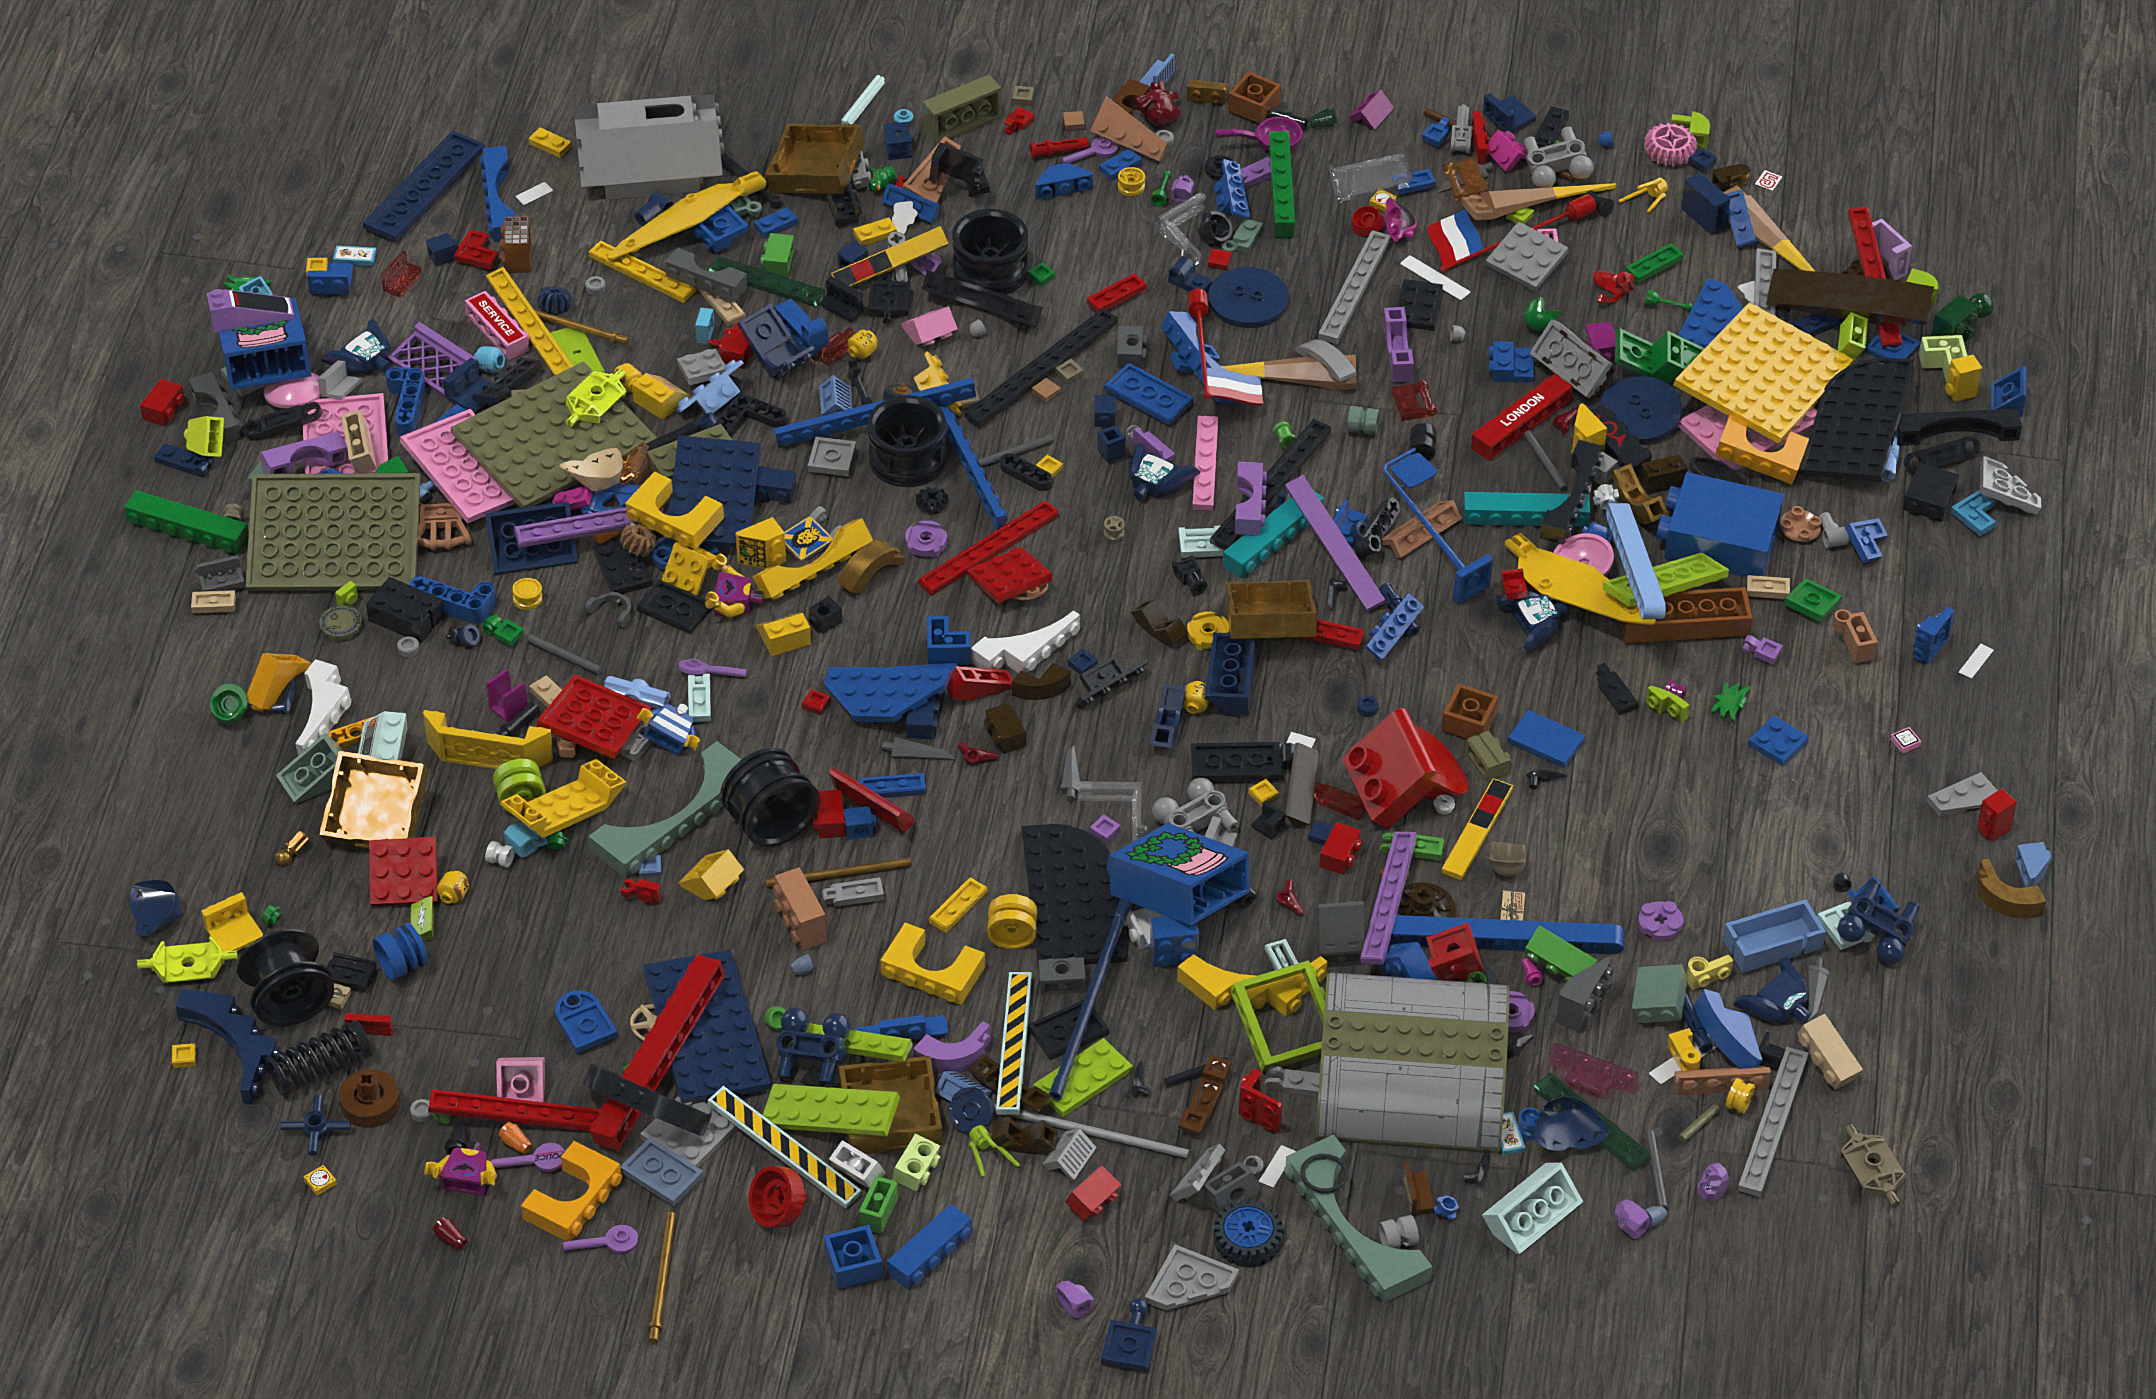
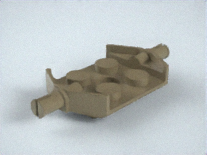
M1853 1124L1848 1125L1845 1131L1851 1140L1841 1149L1840 1158L1844 1156L1863 1187L1862 1195L1886 1197L1891 1207L1899 1206L1901 1202L1897 1198L1895 1191L1905 1181L1906 1174L1884 1138L1880 1135L1858 1134ZM1868 1159H1876L1879 1161V1163L1873 1164L1869 1162Z

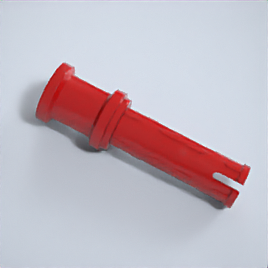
M1087 137L1053 142L1049 139L1041 143L1029 142V153L1031 159L1045 155L1051 157L1055 153L1088 149L1089 141Z

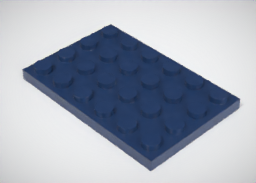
M678 435L672 481L673 493L670 497L668 516H682L689 513L705 496L723 504L724 519L700 545L737 548L736 532L752 526L761 443ZM666 537V542H678Z

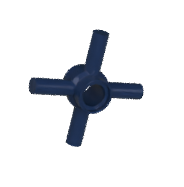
M320 1095L314 1096L313 1111L305 1115L304 1121H281L280 1123L281 1130H304L309 1138L308 1155L310 1156L317 1155L319 1140L325 1138L327 1130H351V1121H327L322 1113L323 1097Z

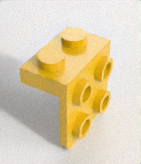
M242 892L201 911L204 928L221 948V951H239L263 936V933L248 913L246 898Z

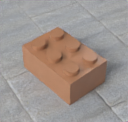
M800 867L775 875L773 891L776 899L774 900V906L777 912L782 913L785 927L790 928L793 942L795 944L798 943L802 951L827 943L825 913Z

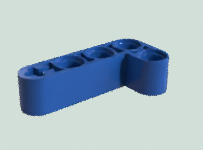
M792 299L773 307L791 336L802 348L807 349L813 345L815 349L811 352L812 356L830 348L828 329L821 317L811 320Z
M392 367L385 373L387 390L392 394L400 395L395 415L396 432L400 438L403 435L416 431L426 388L424 373L417 368Z
M421 576L415 577L410 581L411 586L442 598L444 614L470 623L477 624L483 622L496 605L495 588L493 583L488 581L480 582L472 593Z

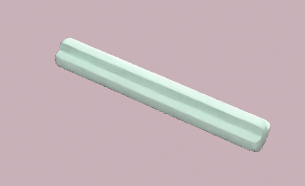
M875 76L842 118V124H853L885 84L883 76Z

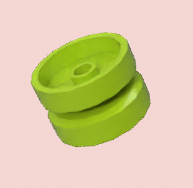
M520 758L509 760L501 764L494 772L493 783L499 805L501 801L516 794L527 802L546 794L539 766L534 761Z

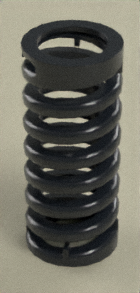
M354 1019L351 1023H344L341 1029L333 1028L330 1034L323 1032L319 1039L316 1037L310 1038L308 1044L300 1042L297 1045V1049L294 1047L287 1048L286 1054L277 1052L274 1059L273 1057H266L269 1075L278 1092L284 1095L294 1088L292 1082L289 1083L284 1074L282 1062L287 1067L295 1087H302V1081L295 1068L293 1057L298 1062L306 1082H313V1075L305 1060L304 1052L310 1058L317 1077L323 1078L325 1073L317 1057L316 1048L321 1053L328 1072L335 1073L336 1068L328 1052L327 1043L332 1048L339 1067L342 1069L346 1068L347 1063L339 1047L338 1038L343 1043L351 1063L355 1064L358 1062L357 1051H359L358 1054L361 1059L371 1057V1046L359 1021ZM349 1033L355 1039L357 1045L355 1050L350 1042Z

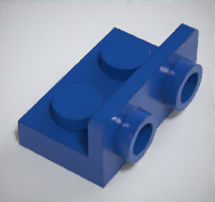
M1344 500L1343 504L1337 507L1333 521L1352 548L1355 541L1351 536V526L1359 521L1366 523L1368 515L1348 509L1349 501Z

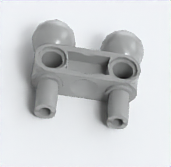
M1565 127L1561 130L1565 142L1538 148L1534 137H1528L1524 140L1528 152L1526 160L1529 172L1532 174V183L1536 188L1552 187L1556 181L1555 172L1569 169L1570 174L1578 180H1584L1591 176L1594 169L1593 162L1587 157L1583 141L1576 139L1572 127Z
M1197 778L1190 782L1187 794L1191 802L1179 808L1175 800L1163 797L1158 799L1152 808V814L1160 824L1170 823L1194 833L1209 826L1213 816L1221 818V824L1229 833L1235 831L1239 826V822L1229 813V805L1225 802L1224 794L1214 790L1212 782L1205 778Z

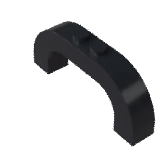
M592 1063L582 1084L627 1106L702 1137L712 1115L650 1090Z

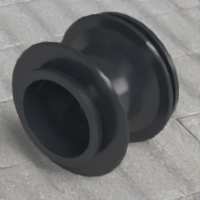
M300 929L274 931L254 941L241 954L236 966L237 974L243 983L255 987L251 994L250 1005L253 1012L263 1023L275 1027H285L305 1022L324 1010L333 998V976L326 966L315 962L319 954V943L313 934Z

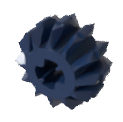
M561 287L543 288L537 297L538 308L548 314L568 312L572 303L571 293Z

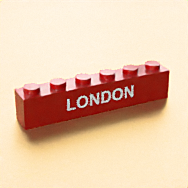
M1556 374L1546 378L1524 397L1517 399L1509 408L1502 410L1494 419H1490L1483 427L1476 429L1471 436V449L1490 461L1523 437L1525 432L1531 431L1572 400L1573 385Z

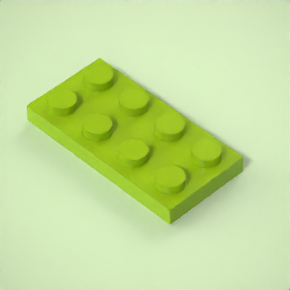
M1103 1038L1075 1057L1062 1099H1052L1048 1104L1063 1118L1131 1073L1133 1065ZM1059 1068L1034 1083L1033 1087L1037 1086L1049 1094Z

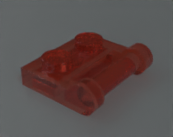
M1419 380L1415 384L1392 387V395L1401 421L1432 417L1437 414L1438 411L1436 405L1432 403L1426 380ZM1416 393H1421L1425 404L1424 408H1420Z

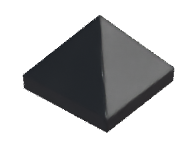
M812 1065L801 1079V1083L807 1086L824 1087L826 1085L819 1081L821 1068Z

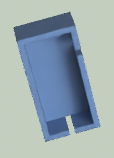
M1805 899L1725 923L1723 942L1730 954H1734L1733 959L1740 971L1744 973L1780 962L1781 959L1787 957L1790 959L1800 956L1801 951L1807 954L1823 949L1826 931Z

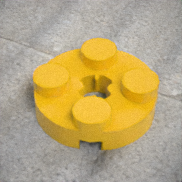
M1201 612L1194 615L1190 623L1188 622L1187 636L1196 649H1211L1214 632L1229 633V623L1223 616L1221 618L1215 616L1214 612ZM1210 628L1211 632H1206L1205 629Z

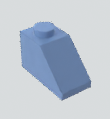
M2044 842L2022 844L2017 847L2015 861L2025 887L2037 885L2047 873L2048 864L2051 863V853L2049 850H2046Z

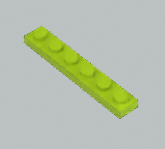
M810 1024L806 1031L807 1033L825 1035L822 1025ZM851 1030L849 1036L845 1038V1045L849 1054L905 1062L913 1046L911 1039ZM835 1045L830 1048V1051H834Z

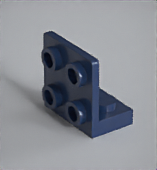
M1491 93L1484 95L1483 114L1504 132H1512L1536 120V115L1514 96L1500 101Z
M468 359L443 379L445 397L466 410L471 409L474 414H477L488 405L487 403L475 402L472 399L474 393H481L483 391L484 385L492 384L479 376L478 365L475 359Z

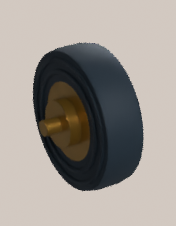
M904 383L893 384L885 387L883 397L886 400L920 390Z

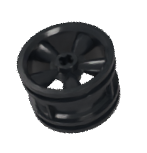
M981 209L963 216L955 224L952 232L954 278L1005 295L1016 291L1024 284L1028 271V230L1019 217L1000 209ZM975 250H978L980 255L975 256L970 253Z
M904 395L889 398L872 410L868 418L869 464L873 473L880 480L897 487H917L930 483L940 476L947 463V446L945 442L946 417L938 405L923 397ZM891 438L896 444L891 446L885 443V441Z
M779 748L761 749L740 760L727 774L720 790L722 805L735 820L740 822L741 829L750 841L760 847L779 846L797 837L813 821L820 805V795L816 787L805 775L800 773V769L786 751Z

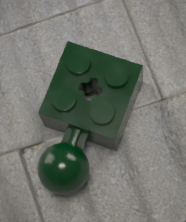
M1985 293L1974 294L1970 299L1958 295L1935 314L1931 336L1962 335L1963 342L1971 340L1976 333L1975 326L1978 318H1986L1992 313L1994 308L1992 298Z

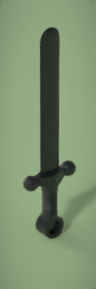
M726 153L721 154V163L738 177L750 174ZM766 187L754 192L755 194L763 195L770 201L772 208L781 207V196L773 195Z

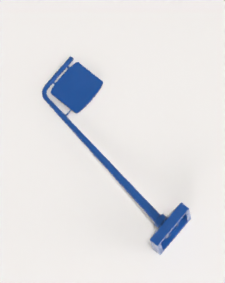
M1412 448L1384 464L1382 468L1383 473L1457 568L1452 600L1459 605L1490 587L1493 558L1487 554L1465 567L1401 489L1404 485L1408 488L1418 486L1431 479L1438 472L1420 453L1410 455L1416 451L1415 448ZM1395 464L1391 467L1390 471L1394 475H1396L1404 483V485L1399 486L1397 484V482L1388 473V466Z

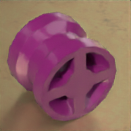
M1670 680L1664 690L1684 700L1687 686H1679L1675 681Z

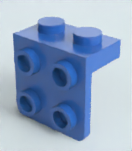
M328 263L327 271H308L307 279L310 294H350L353 265Z

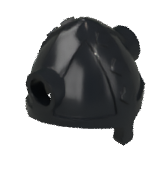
M1218 211L1204 213L1197 229V233L1208 242V246H1215L1219 242L1226 241L1233 232L1230 219Z

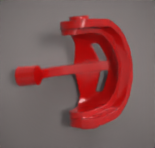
M1601 270L1594 272L1593 282L1615 294L1609 298L1600 293L1596 302L1602 305L1604 302L1613 303L1631 290L1633 291L1635 275L1623 271L1617 275Z

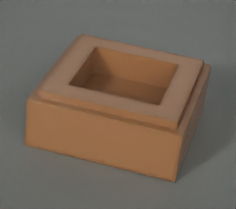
M1083 111L1063 113L1065 131L1085 129Z
M1045 378L1032 387V393L1047 403L1061 393V388Z

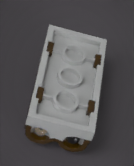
M1552 319L1530 351L1531 355L1588 398L1598 397L1605 388V382L1610 380L1616 372L1614 363L1565 324Z

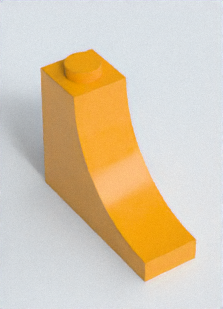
M262 653L247 693V702L252 704L251 708L263 712L264 709L273 710V705L286 685L300 673L306 672L312 663L297 655Z

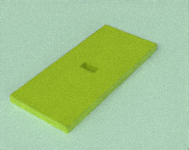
M568 327L550 333L573 366L584 361L593 371L605 373L585 332Z

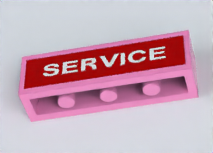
M484 291L465 300L466 315L501 350L508 360L529 351L528 342H530L528 333L522 331L516 320H512L508 316L505 308H501L493 296L491 297Z

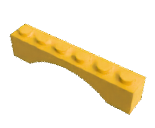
M856 519L838 528L827 550L812 563L800 568L772 566L752 577L759 591L764 592L763 599L772 598V600H775L784 595L782 591L788 588L793 590L801 585L800 581L804 579L809 581L817 577L816 572L820 570L824 572L833 568L834 562L838 560L842 562L851 557L850 553L859 551L862 547L872 542L873 539L863 519Z

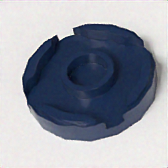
M975 1087L959 1090L953 1095L948 1107L949 1120L954 1127L965 1133H970L974 1127L983 1125L986 1128L993 1118L994 1107L991 1098L987 1093Z

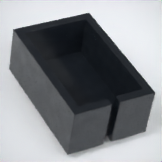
M390 576L366 603L368 621L405 637H414L419 643H422L432 632V628H435L445 617L442 598Z

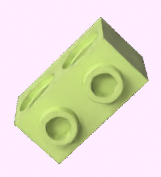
M915 1134L895 1166L892 1180L917 1192L921 1184L926 1185L931 1174L929 1173L931 1167L935 1169L941 1158L938 1155L940 1145Z

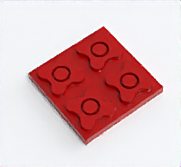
M574 675L539 717L537 727L551 729L553 734L615 759L639 729L641 723H643L641 719H637L641 710L646 708L651 711L652 707Z

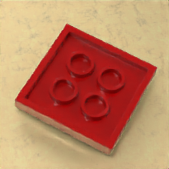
M1022 547L1014 548L1008 553L996 556L967 570L968 578L997 603L1053 580L1052 573Z
M436 837L369 840L371 906L411 905L430 896L433 897V903H438Z

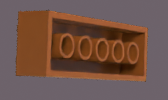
M1740 587L1683 591L1663 597L1666 608L1665 618L1656 619V623L1653 625L1620 621L1624 643L1747 636L1751 633L1753 618L1746 588Z

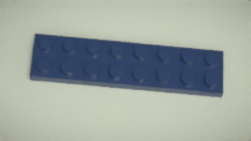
M451 131L363 222V229L396 242L483 152L485 144Z

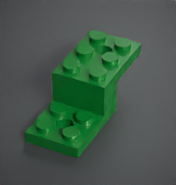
M1621 328L1615 332V363L1639 375L1657 378L1667 384L1679 373L1681 374L1705 349L1669 331H1666L1654 343H1650Z

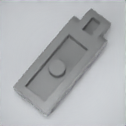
M880 877L832 884L830 888L822 890L824 903L834 904L836 907L884 900Z

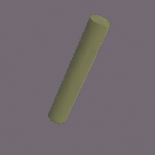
M1713 1104L1678 1135L1679 1140L1686 1142L1720 1111V1108Z

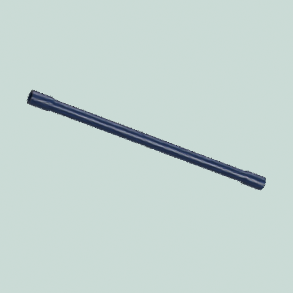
M1122 898L1118 902L1111 928L1057 1076L1054 1078L1049 1092L1054 1100H1061L1064 1094L1067 1079L1122 927L1127 920L1132 906L1131 901Z

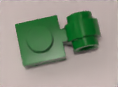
M497 615L489 616L483 622L482 628L488 635L494 634V638L510 647L524 635V628L508 619L503 622Z

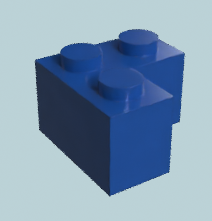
M927 616L928 664H971L970 631L949 632L948 616Z
M1418 942L1393 944L1387 949L1384 964L1378 965L1380 972L1387 977L1438 980L1431 970L1428 959Z

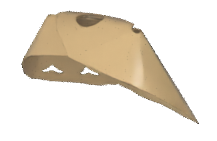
M611 448L593 453L584 461L572 460L560 464L559 467L591 491L597 492L617 485L620 482L623 459L621 452L617 448ZM614 453L611 458L605 456ZM599 458L598 463L592 462L593 460Z

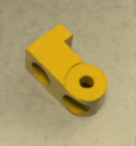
M1690 1028L1668 1035L1667 1048L1681 1071L1700 1070L1701 1053L1692 1045L1693 1034Z

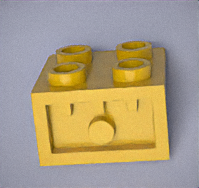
M676 542L671 551L662 581L698 596L706 571L712 567L716 555L700 547L692 549L682 545L680 542Z

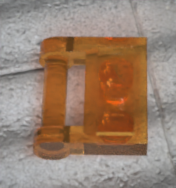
M1476 158L1454 163L1446 162L1442 165L1443 171L1447 173L1453 188L1455 200H1462V197L1481 195L1482 192H1488ZM1455 171L1459 172L1465 190L1461 189Z
M644 442L624 455L619 483L625 484L639 476L641 472L640 467L647 459L646 453L649 448Z

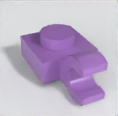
M1747 635L1742 650L1747 653L1755 652L1754 657L1773 665L1781 653L1783 645L1765 637L1759 641L1753 636Z

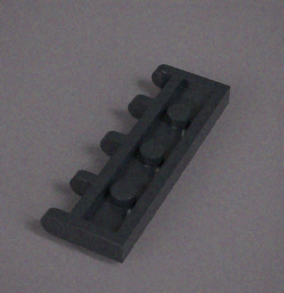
M520 357L515 366L507 367V372L504 375H497L494 378L495 382L491 385H484L483 391L481 393H474L472 399L475 402L487 403L489 405L500 403L503 398L511 394V390H515L523 385L527 379L543 368L541 360Z

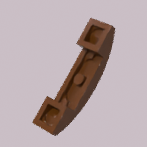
M1210 1055L1203 1070L1202 1080L1189 1108H1186L1178 1128L1199 1135L1203 1132L1220 1099L1232 1061Z

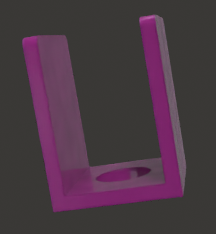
M1611 322L1586 325L1585 329L1590 339L1587 342L1608 357L1614 365H1618L1615 363V332Z
M505 669L486 683L489 709L507 723L528 705L526 684L522 682L511 690L509 670Z

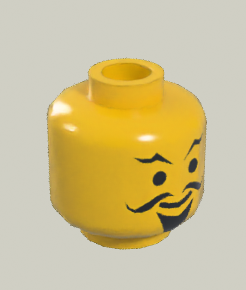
M859 330L848 340V352L853 358L857 357L864 360L876 351L878 340L871 331Z
M1201 681L1188 683L1185 686L1183 707L1192 714L1204 712L1209 703L1205 699L1206 684Z

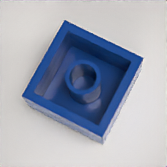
M1168 916L1150 918V950L1154 967L1181 964L1193 954L1198 957L1199 930L1197 922L1189 925Z
M869 1225L824 1236L825 1255L837 1289L883 1278L882 1261Z

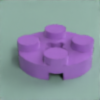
M920 521L913 528L911 525L905 534L908 552L912 555L923 557L930 556L936 558L940 556L941 551L947 545L946 531L941 529V525L934 521Z
M1652 902L1642 906L1638 918V927L1642 934L1652 936L1651 939L1654 941L1665 942L1673 940L1677 933L1682 930L1683 916L1674 902ZM1662 919L1664 920V924H1660L1659 921L1655 920Z
M1509 991V1011L1513 1009L1516 1014H1509L1508 1032L1524 1033L1534 1020V1004L1532 1001L1530 1003L1524 994Z

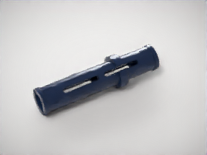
M1384 583L1380 586L1379 591L1385 598L1387 607L1393 611L1403 599L1400 595L1396 594L1390 583ZM1413 620L1406 629L1407 635L1410 637L1416 635L1420 628Z
M1685 993L1683 1016L1693 1034V1039H1695L1699 1047V1051L1701 1053H1708L1713 1049V1044L1697 1015L1689 994Z

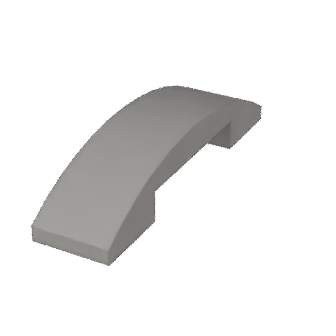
M1315 339L1295 347V351L1301 356H1312L1327 366L1329 375L1339 382L1357 375L1355 368L1337 348L1326 341Z

